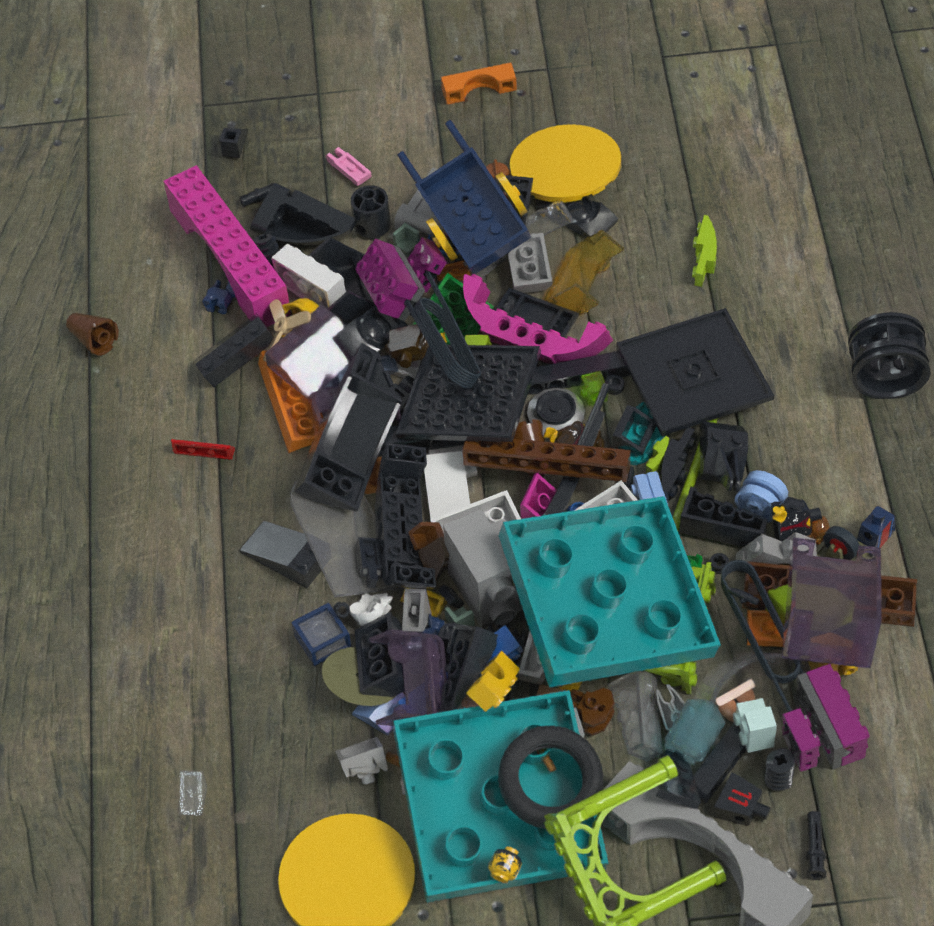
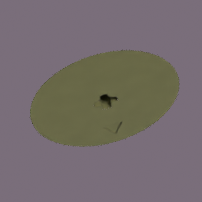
M356 647L344 648L332 653L322 666V676L327 687L336 696L347 702L363 706H376L387 703L396 697L363 695L360 693Z

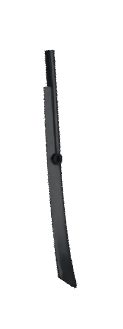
M606 383L602 384L577 445L592 447L594 445L605 416V412L600 410L610 388ZM563 476L544 515L565 511L580 477Z

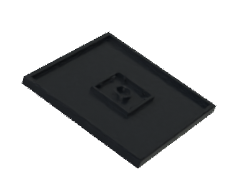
M726 308L616 343V348L661 436L701 424L702 421H710L774 400V394Z

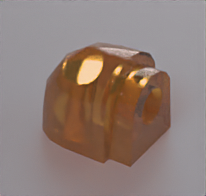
M822 516L821 520L811 522L812 533L809 537L815 539L818 545L823 541L826 531L830 528L825 516Z

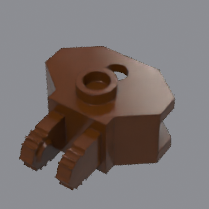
M601 688L593 692L587 691L583 693L572 689L570 691L571 698L580 702L577 704L572 701L573 707L577 709L582 722L584 733L593 736L605 731L615 714L612 691Z

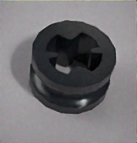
M716 553L710 558L712 571H715V574H721L722 568L729 562L725 554ZM718 561L722 562L721 566H717Z

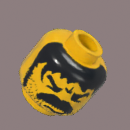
M506 846L505 849H497L488 865L491 877L502 883L513 881L522 866V860L518 856V851L514 848Z

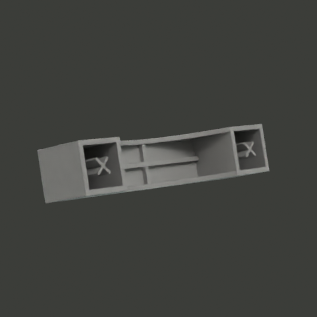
M629 761L604 789L644 770V768L640 765H634ZM657 786L613 808L604 818L602 825L629 845L647 839L674 838L694 843L715 855L730 871L739 889L741 897L739 926H801L810 916L813 894H811V891L806 886L799 885L793 881L787 872L778 870L769 859L762 858L756 854L750 845L741 843L732 832L725 831L719 827L713 818L704 816L700 813L699 809L656 797Z

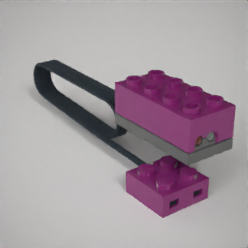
M422 237L415 245L409 258L406 259L399 247L375 238L362 260L358 262L356 271L379 312L403 321L411 313L448 378L463 388H472L481 375V371L435 283L434 278L437 274H440L447 263L435 242ZM432 286L442 307L428 298H421L424 292L427 293ZM427 310L439 320L461 366L455 360Z
M733 560L725 564L721 571L722 590L765 674L773 681L788 713L783 714L784 726L782 727V736L789 750L794 754L795 762L800 772L817 766L818 757L820 756L818 749L820 746L832 770L865 758L866 749L868 748L867 741L870 737L865 725H861L857 708L851 706L849 702L850 695L846 688H842L838 671H834L831 665L827 664L804 673L800 667L799 655L754 567L744 560ZM742 571L749 574L797 667L793 673L781 676L772 672L733 594L728 591L729 586L725 578L731 572ZM797 677L798 688H796V697L805 715H803L800 708L791 710L778 683H790Z

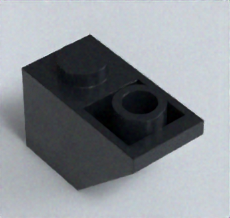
M223 128L219 141L222 156L240 158L248 129Z

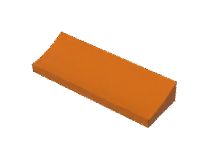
M299 348L274 350L268 362L263 360L266 351H262L258 366L288 453L312 445L323 415Z

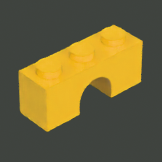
M500 651L487 663L481 672L482 676L472 684L467 694L485 712L492 706L497 708L504 700L503 697L511 690L510 687L517 681L516 675L520 668Z

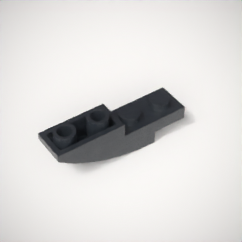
M687 427L680 441L671 439L664 455L661 484L667 503H669L671 498H675L678 492V485L680 482L683 483L687 476L685 463L688 458V452L690 449H694L697 442L695 429Z

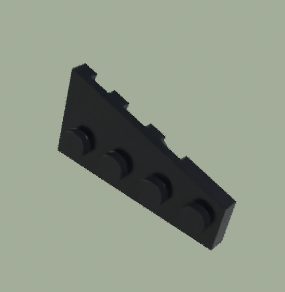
M667 747L663 757L669 756L677 769L678 776L658 785L656 797L698 809L701 801L688 755L680 749Z

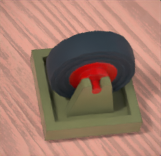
M833 526L826 531L823 541L816 548L817 558L813 561L827 570L853 572L869 554L870 548L859 542L848 530L840 526Z

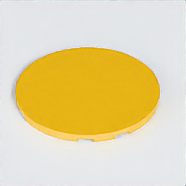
M558 125L535 132L525 138L515 148L510 159L511 176L533 178L532 195L536 199L549 202H572L582 200V197L590 194L593 196L603 191L610 182L612 183L621 169V152L614 139L598 129L583 125Z
M361 814L334 815L308 826L289 845L279 869L280 895L288 914L298 926H391L403 914V910L411 900L415 886L414 861L405 840L385 822Z

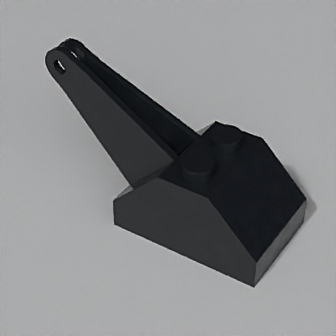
M702 421L700 426V479L721 482L727 491H731L733 488L734 492H738L747 459L748 432L743 426Z

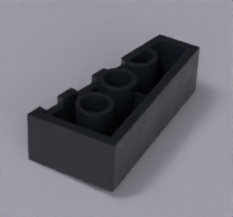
M691 486L680 518V533L745 547L761 534L766 535L768 519L746 509H736L732 503L727 501L722 503L715 500L713 495L708 493L705 495L697 492L696 488Z

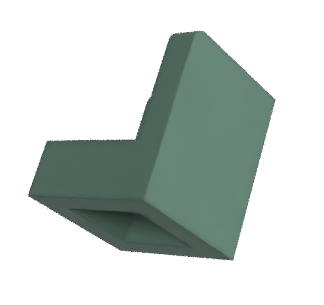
M404 223L392 234L394 246L399 247L406 257L410 256L415 245L420 241L419 231L407 223Z
M448 606L444 608L447 623L475 626L472 610L466 611L464 607H461L452 612Z

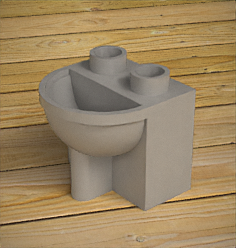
M479 509L443 525L444 541L449 553V561H447L448 573L470 610L474 613L481 628L489 626L490 623H494L496 626H503L511 622L517 612L523 610L498 536L503 522L507 520L501 519L491 524L483 510Z

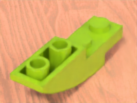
M704 215L703 221L698 223L697 233L699 235L695 236L693 241V247L696 248V263L698 265L693 267L692 277L695 278V286L699 287L703 286L706 273L714 274L716 266V234L713 224L707 215Z

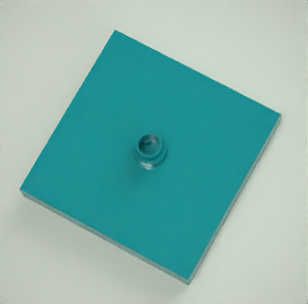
M665 496L503 522L498 536L549 688L713 658L721 644Z
M570 690L504 701L497 708L492 706L486 712L480 706L394 720L393 732L426 903L569 877L564 868L566 862L563 856H560L555 849L554 843L556 841L553 834L550 835L547 829L538 828L522 821L506 805L499 787L498 771L502 756L510 743L530 729L540 726H559L579 734ZM555 748L536 750L524 759L519 768V781L523 791L531 800L540 805L548 807L565 805L572 801L581 791L583 784L581 769L576 760L562 750ZM598 814L580 823L592 828L593 822ZM600 827L598 852L602 866L606 870L608 858ZM578 829L574 834L576 845L580 849L586 848L589 844L590 835L584 830ZM508 846L518 851V856L522 860V866L513 881L502 883L491 877L488 865L497 849H505ZM590 852L587 854L577 853L585 869L588 864L587 856H591Z

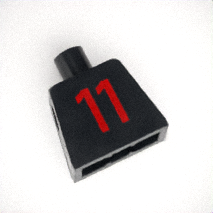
M731 772L714 806V817L749 826L754 816L767 820L771 807L761 803L763 791Z

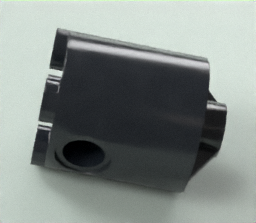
M366 185L354 191L351 196L352 216L357 220L354 227L355 232L362 237L370 238L372 241L375 238L379 240L391 227L389 200L386 191L375 185Z

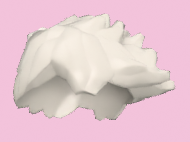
M366 593L362 595L358 602H354L350 606V614L357 621L358 625L362 627L387 614L392 609L389 603L393 598L388 596L387 593L372 596Z

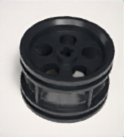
M898 312L879 313L859 321L849 332V353L854 360L851 367L852 380L855 388L863 395L875 399H897L917 392L928 382L931 371L925 349V330L922 323L915 317Z

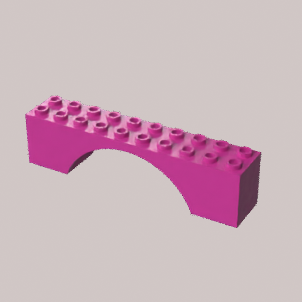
M198 166L191 167L164 180L171 213L187 234L195 231L209 246L227 276L238 304L249 319L257 313L267 327L274 324L275 321L270 309V303L276 299L282 305L289 303L286 284ZM291 309L285 314L286 318L291 316Z

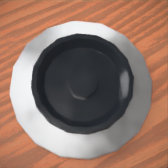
M552 388L544 390L533 397L529 402L527 415L530 423H533L532 419L540 420L545 433L548 427L560 430L568 425H572L574 421L583 422L585 408L583 401L575 393L567 389Z

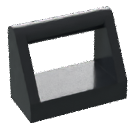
M627 405L613 433V448L630 450V453L642 456L656 428L654 420L637 408ZM633 422L647 426L639 445L626 438Z

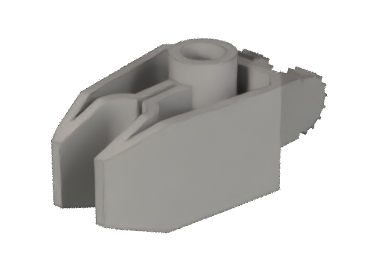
M668 684L666 686L672 696V700L665 702L658 689L656 690L658 706L666 730L675 732L681 746L684 747L687 744L680 729L687 726L694 741L699 739L692 725L695 716L680 695Z

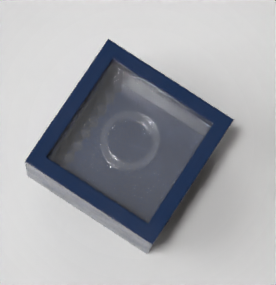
M329 603L291 622L295 638L314 666L325 661L332 653L352 647L349 632Z

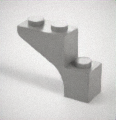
M797 532L784 541L761 534L736 553V560L768 564L790 563L802 567L817 558L816 540Z

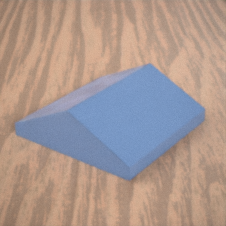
M400 693L391 701L381 705H358L352 714L388 736L393 730L394 720H400L405 715L398 701L406 695Z

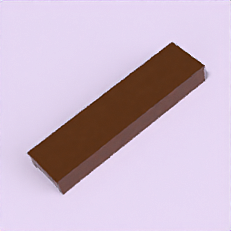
M748 561L756 570L767 594L769 590H775L790 583L836 589L846 596L849 601L851 600L855 603L852 620L914 627L917 579ZM746 573L744 591L760 599L758 605L744 602L742 608L765 610L766 606L752 578Z

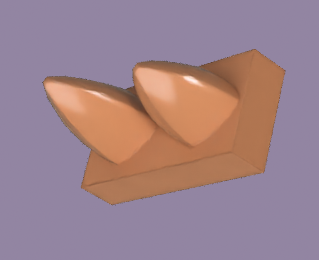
M750 679L710 702L712 709H718L726 719L734 722L733 713L736 712L737 706L734 699L736 698L739 703L755 700L752 690L755 684Z

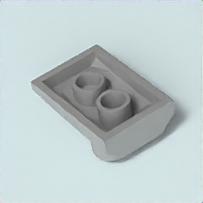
M531 233L532 238L507 253L514 290L530 293L543 291L552 286V277L543 233Z

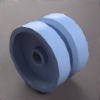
M759 470L751 471L743 481V486L735 495V504L739 510L746 509L767 518V522H772L771 503L783 501L788 497V490L786 485L773 474Z

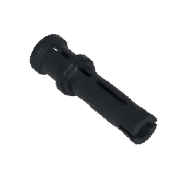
M818 811L807 813L809 850L805 857L808 861L806 877L810 880H823L827 877V871L824 869L826 853L822 850V814Z

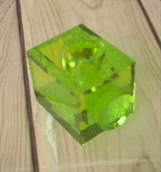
M601 371L581 376L582 387H580L582 398L586 399L588 406L594 405L602 384L605 383ZM608 393L604 402L608 401Z

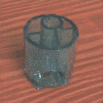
M687 699L665 737L666 742L664 746L673 752L677 750L684 755L683 758L691 764H695L696 761H703L726 723L718 707L706 699Z

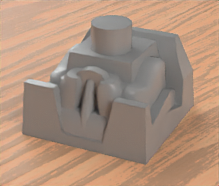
M377 737L335 751L346 778L357 774L363 784H369L375 781L374 774L380 772V768L384 771L388 770L383 747Z

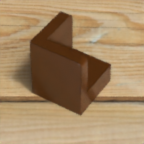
M420 522L408 532L416 551H419L440 537H443L444 540V533L440 522Z

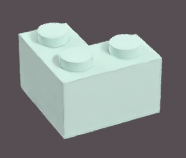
M763 698L737 703L733 718L735 725L740 727V741L742 745H746L747 752L773 748L777 725L771 707H765Z

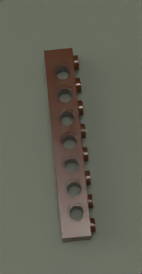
M513 439V442L465 441L463 464L466 466L627 482L630 470V450Z

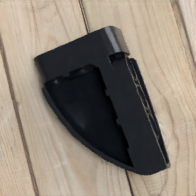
M274 183L255 215L250 229L260 235L272 234L276 237V242L307 246L322 244L328 237L337 240L349 235L354 229L357 220L298 190L292 191L278 183Z

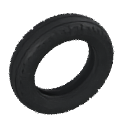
M540 726L522 733L510 743L500 761L498 781L502 797L509 809L522 821L532 826L546 829L544 815L556 814L602 791L603 769L596 751L584 737L564 727ZM543 748H555L568 753L576 760L582 772L583 784L581 791L572 801L562 806L548 807L534 802L525 794L519 781V768L524 759L532 752Z

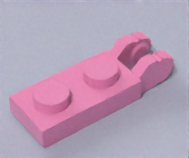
M339 147L335 149L338 159L331 153L326 155L329 164L340 171L357 187L372 177L371 172Z

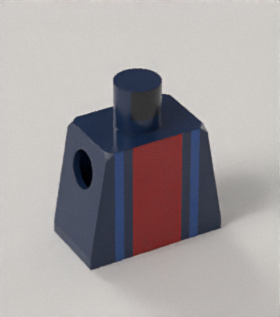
M876 506L862 522L857 540L870 548L869 556L873 557L895 532V516L880 506Z

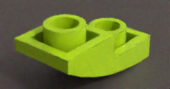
M665 436L661 441H657L652 448L653 458H650L645 466L646 474L654 471L659 474L662 470L664 455L669 445V437Z

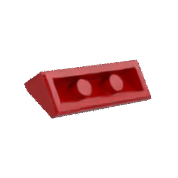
M171 439L174 454L231 460L235 451V447L231 445Z

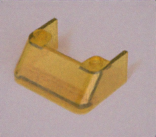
M603 230L574 245L565 254L544 300L578 312L579 315L582 313L586 314L590 309L599 305V301L588 293L596 275L601 271L605 272L610 267L611 258L623 252L624 247Z

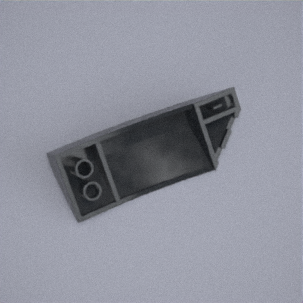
M363 343L359 345L327 408L294 490L295 493L313 502L355 512L359 510L376 459L398 409L403 403L392 387L394 383L388 370L385 371L379 352Z

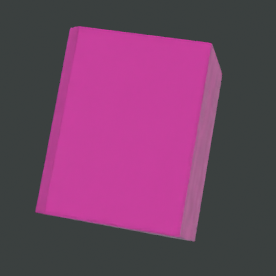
M538 473L534 474L520 505L521 519L543 516L557 491Z

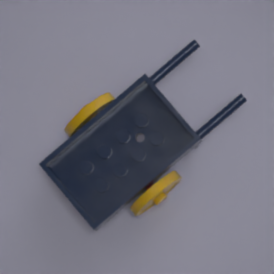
M448 120L445 125L463 150L462 154L421 179L404 151L399 152L397 156L445 230V232H442L432 217L426 221L435 236L432 239L437 247L440 248L442 246L449 259L453 261L458 256L449 244L451 240L472 273L476 274L532 238V236L518 216V214L520 216L526 214L527 210L519 198L521 194L516 186H512L505 175L500 172L495 177L502 188L501 190L473 147L470 148L452 120Z

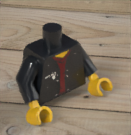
M786 497L783 501L771 503L774 536L779 541H784L795 532L804 536L811 535V522L822 519L820 508L809 509L803 499Z

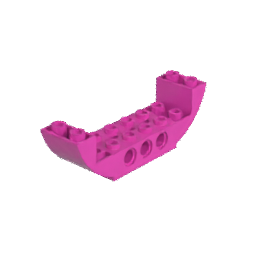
M464 274L463 290L467 307L473 318L480 325V331L484 335H488L493 343L503 346H540L539 361L546 364H554L595 356L613 341L606 326L599 322H595V324L588 322L578 343V340L568 336L567 339L561 337V334L555 330H543V327L537 323L532 322V324H528L519 316L510 317L507 315V312L501 309L492 310L489 305L485 304L490 294L489 289L486 287L487 284L478 275L472 274L469 276Z

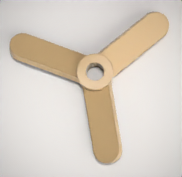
M278 299L270 303L276 333L264 355V361L268 362L282 335H286L291 329L310 322V312L303 311L286 318L282 303Z

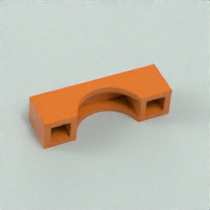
M511 63L441 77L442 91L447 105L465 101L466 95L471 90L479 87L492 88L499 94L517 90L516 75Z

